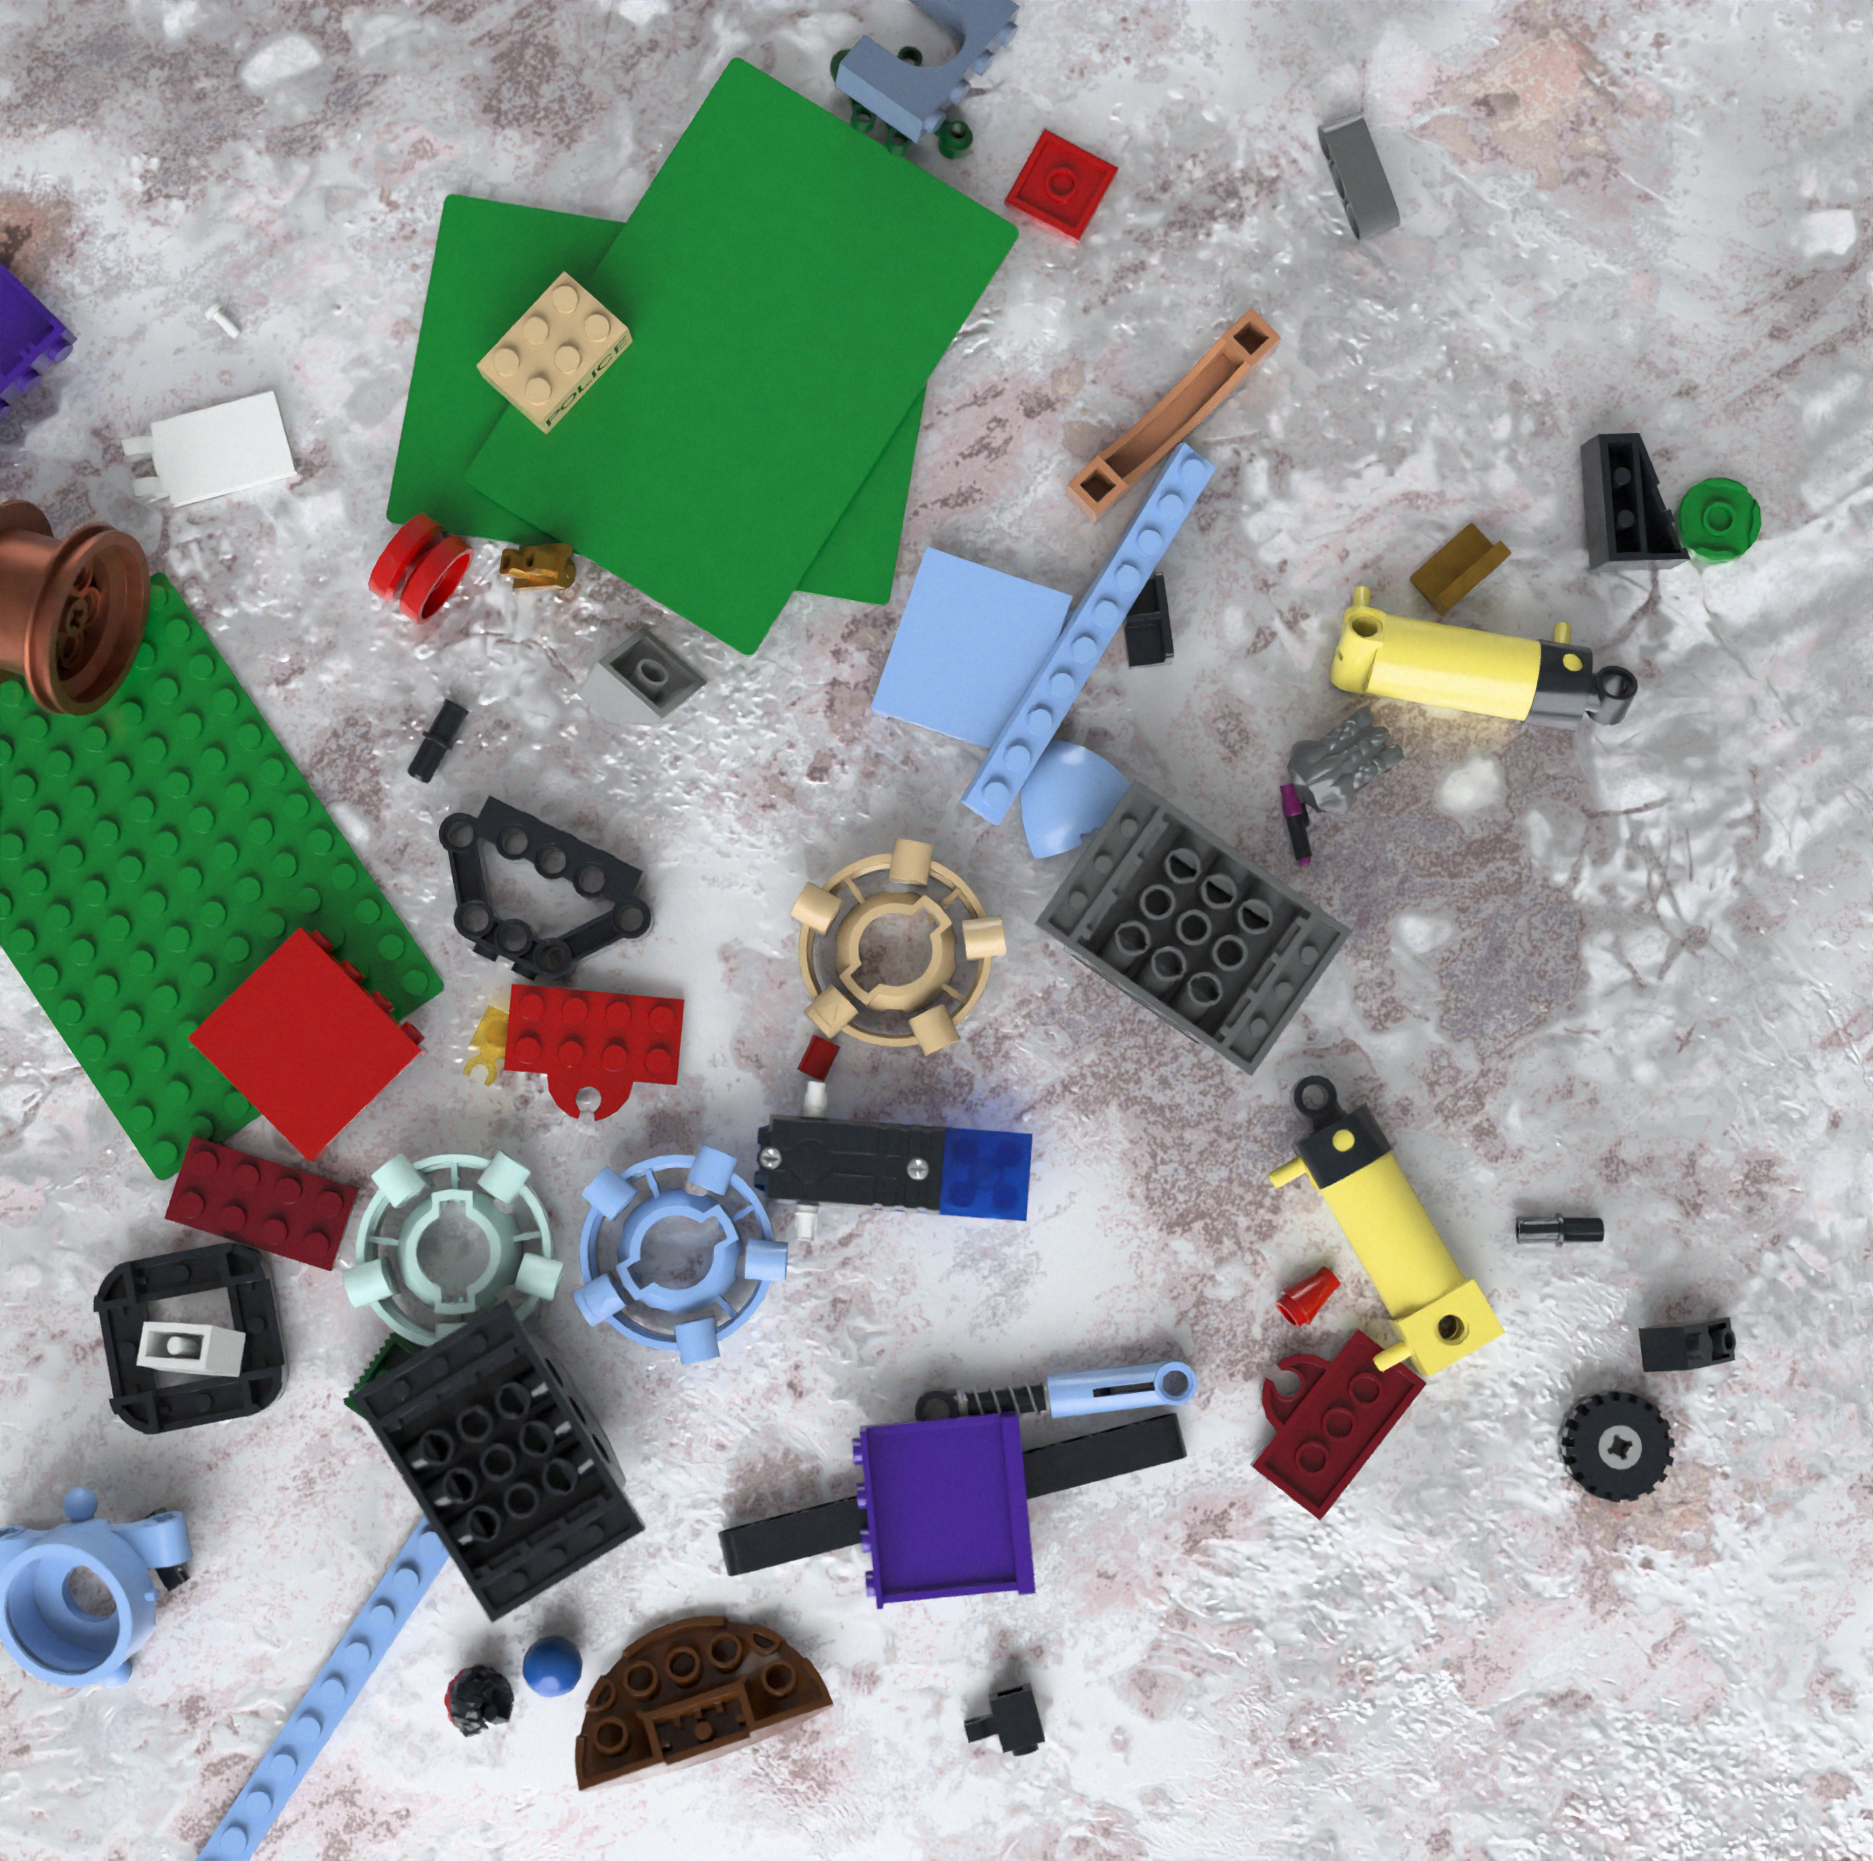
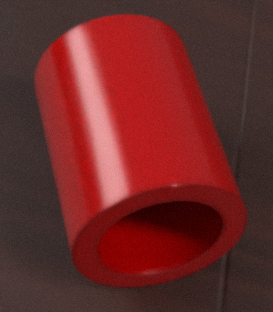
M813 1034L797 1070L824 1082L840 1046Z

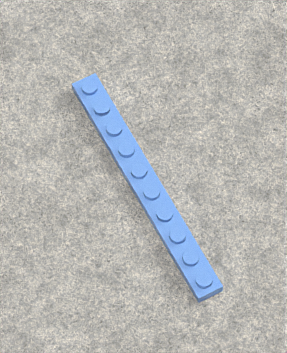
M1186 443L1177 444L960 798L959 801L991 824L999 825L1217 468Z
M425 1515L195 1861H249L450 1558L449 1553Z

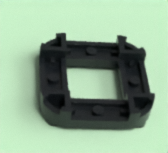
M239 1243L215 1244L127 1261L113 1267L114 1269L104 1278L97 1295H94L93 1310L99 1313L113 1393V1398L109 1399L114 1414H118L131 1428L143 1432L142 1434L155 1435L248 1417L270 1408L284 1395L289 1377V1365L274 1280L267 1261L257 1249ZM227 1287L234 1330L246 1333L241 1361L242 1372L239 1373V1377L220 1376L160 1388L157 1369L137 1365L144 1321L149 1322L146 1302Z

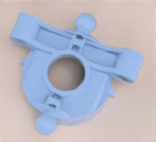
M79 1486L70 1489L62 1500V1509L71 1520L58 1525L52 1530L44 1531L28 1529L23 1525L0 1528V1639L11 1657L31 1675L57 1686L81 1687L98 1681L111 1688L125 1685L132 1675V1664L128 1658L148 1641L156 1628V1600L159 1598L158 1590L153 1587L147 1569L174 1566L186 1562L193 1556L184 1512L169 1511L132 1523L110 1525L109 1520L94 1518V1513L98 1508L97 1497L89 1488ZM84 1564L103 1579L117 1603L113 1614L104 1617L95 1616L78 1606L70 1591V1576L75 1567Z

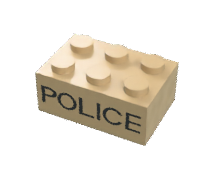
M564 271L476 366L490 385L540 430L547 434L633 340L628 327Z

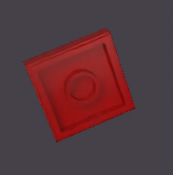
M1044 128L1004 201V206L1078 245L1117 175L1118 167Z

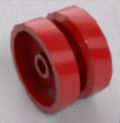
M419 513L412 517L396 533L380 555L368 582L369 590L386 602H394L400 599V612L416 624L423 625L443 608L464 579L474 557V548L457 536L451 535L443 539V526L428 515Z

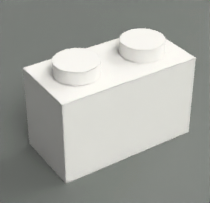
M144 1321L137 1365L172 1373L239 1377L246 1333L213 1325Z

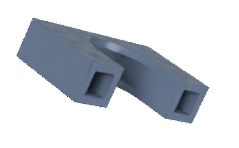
M908 0L951 32L959 49L958 55L946 64L937 67H918L902 61L864 34L840 62L835 86L918 144L927 132L933 135L939 129L947 115L945 110L951 103L958 105L970 89L971 83L969 81L975 74L982 76L994 60L995 55L993 52L997 47L1001 45L1005 48L1015 36L1019 27L1015 24V20L1020 6L1012 0Z

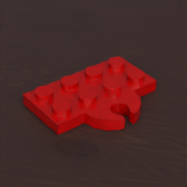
M511 984L503 1070L547 1074L548 1091L556 1106L575 1119H578L580 1115V1109L576 1104L577 1092L583 1087L596 1089L600 1094L601 1101L598 1108L593 1112L594 1121L602 1120L619 1111L630 1096L633 1082L677 1085L685 1000Z

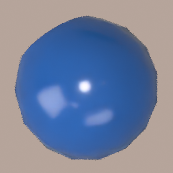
M555 1635L539 1638L529 1647L524 1655L522 1673L528 1687L538 1695L547 1698L558 1697L575 1689L581 1679L583 1659L577 1646L565 1637Z

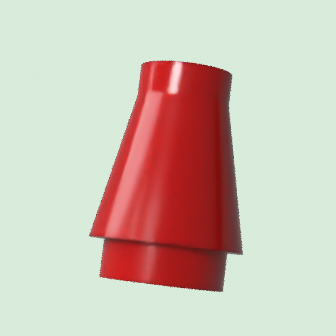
M1322 1266L1317 1272L1281 1291V1297L1275 1302V1305L1282 1316L1295 1328H1300L1304 1323L1310 1325L1332 1293L1340 1286V1282L1327 1267Z

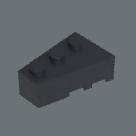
M1640 433L1598 434L1581 445L1590 572L1672 569L1690 560L1691 558L1686 546L1682 548L1672 523L1675 522L1671 509H1666L1657 485L1660 482Z

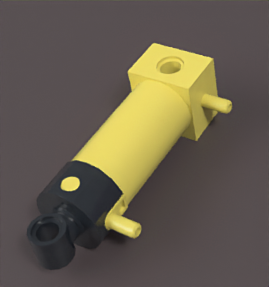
M1317 1075L1299 1079L1291 1088L1289 1102L1293 1111L1302 1117L1309 1129L1308 1134L1291 1144L1296 1158L1270 1172L1268 1177L1275 1188H1279L1306 1173L1315 1191H1320L1391 1315L1386 1318V1321L1396 1336L1398 1343L1374 1356L1373 1360L1378 1369L1385 1371L1408 1357L1416 1372L1430 1377L1505 1334L1504 1329L1475 1279L1463 1276L1392 1153V1147L1367 1103H1363L1346 1112L1338 1103L1335 1086L1329 1079ZM1309 1085L1319 1087L1324 1095L1322 1106L1316 1110L1307 1108L1302 1100V1093ZM1448 1315L1451 1320V1328L1446 1335L1441 1336L1438 1331V1323L1441 1318Z

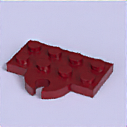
M1358 1328L1352 1332L1330 1362L1315 1354L1296 1353L1275 1362L1280 1370L1292 1371L1297 1375L1299 1386L1292 1395H1280L1276 1390L1274 1381L1266 1377L1263 1378L1261 1384L1260 1403L1265 1418L1275 1428L1276 1432L1250 1466L1320 1521L1427 1384L1401 1362L1385 1371H1380L1373 1358L1385 1349Z

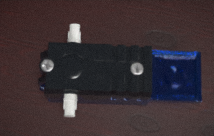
M807 1082L808 1091L805 1093L803 1116L770 1114L769 1124L758 1129L757 1144L761 1146L760 1151L757 1153L756 1162L759 1164V1170L755 1171L754 1188L764 1192L763 1202L796 1205L795 1229H797V1236L795 1240L814 1241V1230H817V1218L819 1215L818 1206L1027 1221L1033 1137L1031 1133L825 1118V1112H827L826 1083Z

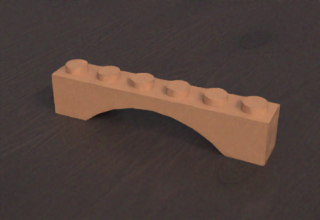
M1250 308L1217 340L1199 362L1158 404L1124 435L1098 454L1067 484L1065 496L1096 525L1174 450L1177 444H1180L1277 350L1281 337Z

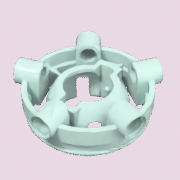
M502 1150L497 1152L493 1160L468 1154H446L425 1158L411 1164L405 1155L401 1153L388 1161L371 1176L380 1189L367 1206L360 1223L356 1241L357 1266L342 1272L344 1285L352 1305L355 1308L370 1304L377 1315L396 1333L419 1345L429 1347L471 1321L465 1320V1313L479 1311L495 1304L498 1301L496 1295L507 1285L515 1283V1291L529 1294L526 1301L515 1312L521 1323L530 1316L542 1298L554 1301L561 1284L565 1263L554 1260V1239L550 1220L541 1200L525 1182L532 1171ZM461 1167L483 1170L484 1173L477 1183L492 1195L477 1190L462 1189ZM451 1168V1189L432 1192V1195L424 1198L420 1205L403 1221L397 1239L380 1237L383 1221L392 1205L395 1209L403 1208L433 1185L427 1174ZM520 1196H522L536 1219L539 1231L522 1234L512 1213L504 1214L493 1205L495 1197L507 1204H516ZM451 1200H454L456 1205H461L463 1200H465L466 1217L471 1218L486 1232L491 1248L490 1261L486 1271L481 1278L468 1286L467 1302L463 1296L458 1297L457 1301H451V1297L444 1295L442 1287L433 1283L423 1273L417 1256L418 1243L422 1233L428 1225L441 1217L442 1207L449 1205ZM541 1237V1254L530 1251L526 1252L523 1257V1240L529 1241L533 1238ZM378 1244L396 1246L398 1271L405 1286L427 1307L435 1309V1313L455 1315V1321L435 1323V1331L417 1323L405 1314L392 1299V1296L401 1292L388 1256L378 1258Z

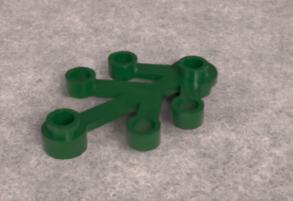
M903 47L899 50L898 56H896L902 61L905 58L911 59L915 62L911 65L921 67L923 56L915 47ZM851 49L840 50L832 57L830 74L834 82H836L840 62ZM848 95L852 109L850 118L852 127L863 133L871 131L875 126L877 115ZM857 115H867L870 120H861ZM944 119L939 129L934 133L938 136V150L948 159H962L969 153L973 141L972 131L963 121L953 120L948 122ZM884 121L887 132L885 141L887 150L897 156L908 153L912 140ZM951 134L958 135L961 138H955ZM893 138H902L905 143H896Z

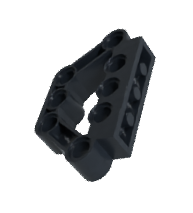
M489 795L478 818L462 812L453 813L446 817L440 825L438 832L439 841L443 848L448 851L457 901V908L453 918L454 926L458 933L476 943L472 950L473 952L493 962H496L498 956L501 955L514 962L511 968L512 971L532 981L535 980L537 974L554 981L565 980L575 972L577 966L627 941H642L654 929L655 916L652 909L637 897L647 877L644 871L615 858V856L606 851L599 850L577 839V837L563 830L561 831L540 821L529 813L522 812ZM460 826H471L473 829L472 841L465 847H457L453 842L454 832ZM514 833H524L528 842L525 850L519 854H510L506 846L507 840ZM486 841L495 845L498 853L509 862L517 865L530 862L534 864L538 874L549 882L564 883L568 881L573 884L576 892L586 900L591 902L607 900L615 904L613 909L557 938H546L544 940L538 938L535 929L523 920L516 918L505 921L501 920L493 906L483 850ZM552 852H563L566 857L565 867L558 873H548L545 869L546 857ZM593 870L601 871L605 879L603 887L597 892L590 893L585 891L583 887L585 875ZM631 908L640 909L643 914L641 926L633 931L624 930L621 925L623 913ZM476 909H484L489 919L486 927L481 931H471L468 926L469 915ZM514 928H523L527 934L526 944L520 950H510L506 945L507 934ZM552 947H561L566 956L564 964L556 970L548 969L544 962L546 952Z

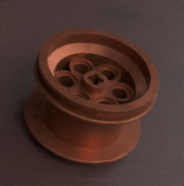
M20 499L0 504V685L9 680L15 673L25 675L32 697L45 711L53 714L67 713L74 716H85L94 713L102 708L121 687L132 668L141 646L150 603V575L144 551L134 537L125 532L118 531L112 525L104 522L85 524L71 533L64 541L56 539L45 514L34 503Z

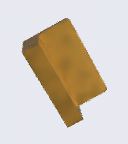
M1471 523L1414 572L1409 580L1434 609L1443 616L1502 564L1512 552L1501 540L1493 546L1482 532Z

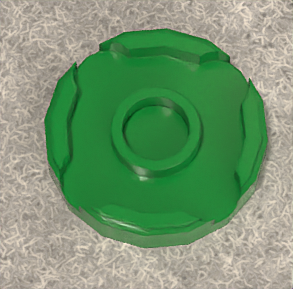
M1725 477L1707 478L1692 486L1679 500L1674 514L1675 531L1682 547L1686 546L1687 551L1693 557L1709 563L1729 562L1743 555L1757 540L1762 525L1761 510L1756 499H1753L1752 495L1747 492L1748 489L1740 482Z

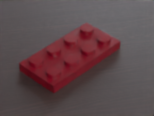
M192 1135L164 1219L332 1271L360 1188L197 1135Z

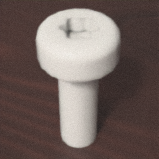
M219 302L214 303L205 312L206 318L209 321L215 319L233 339H236L241 334V331L222 312L224 307Z

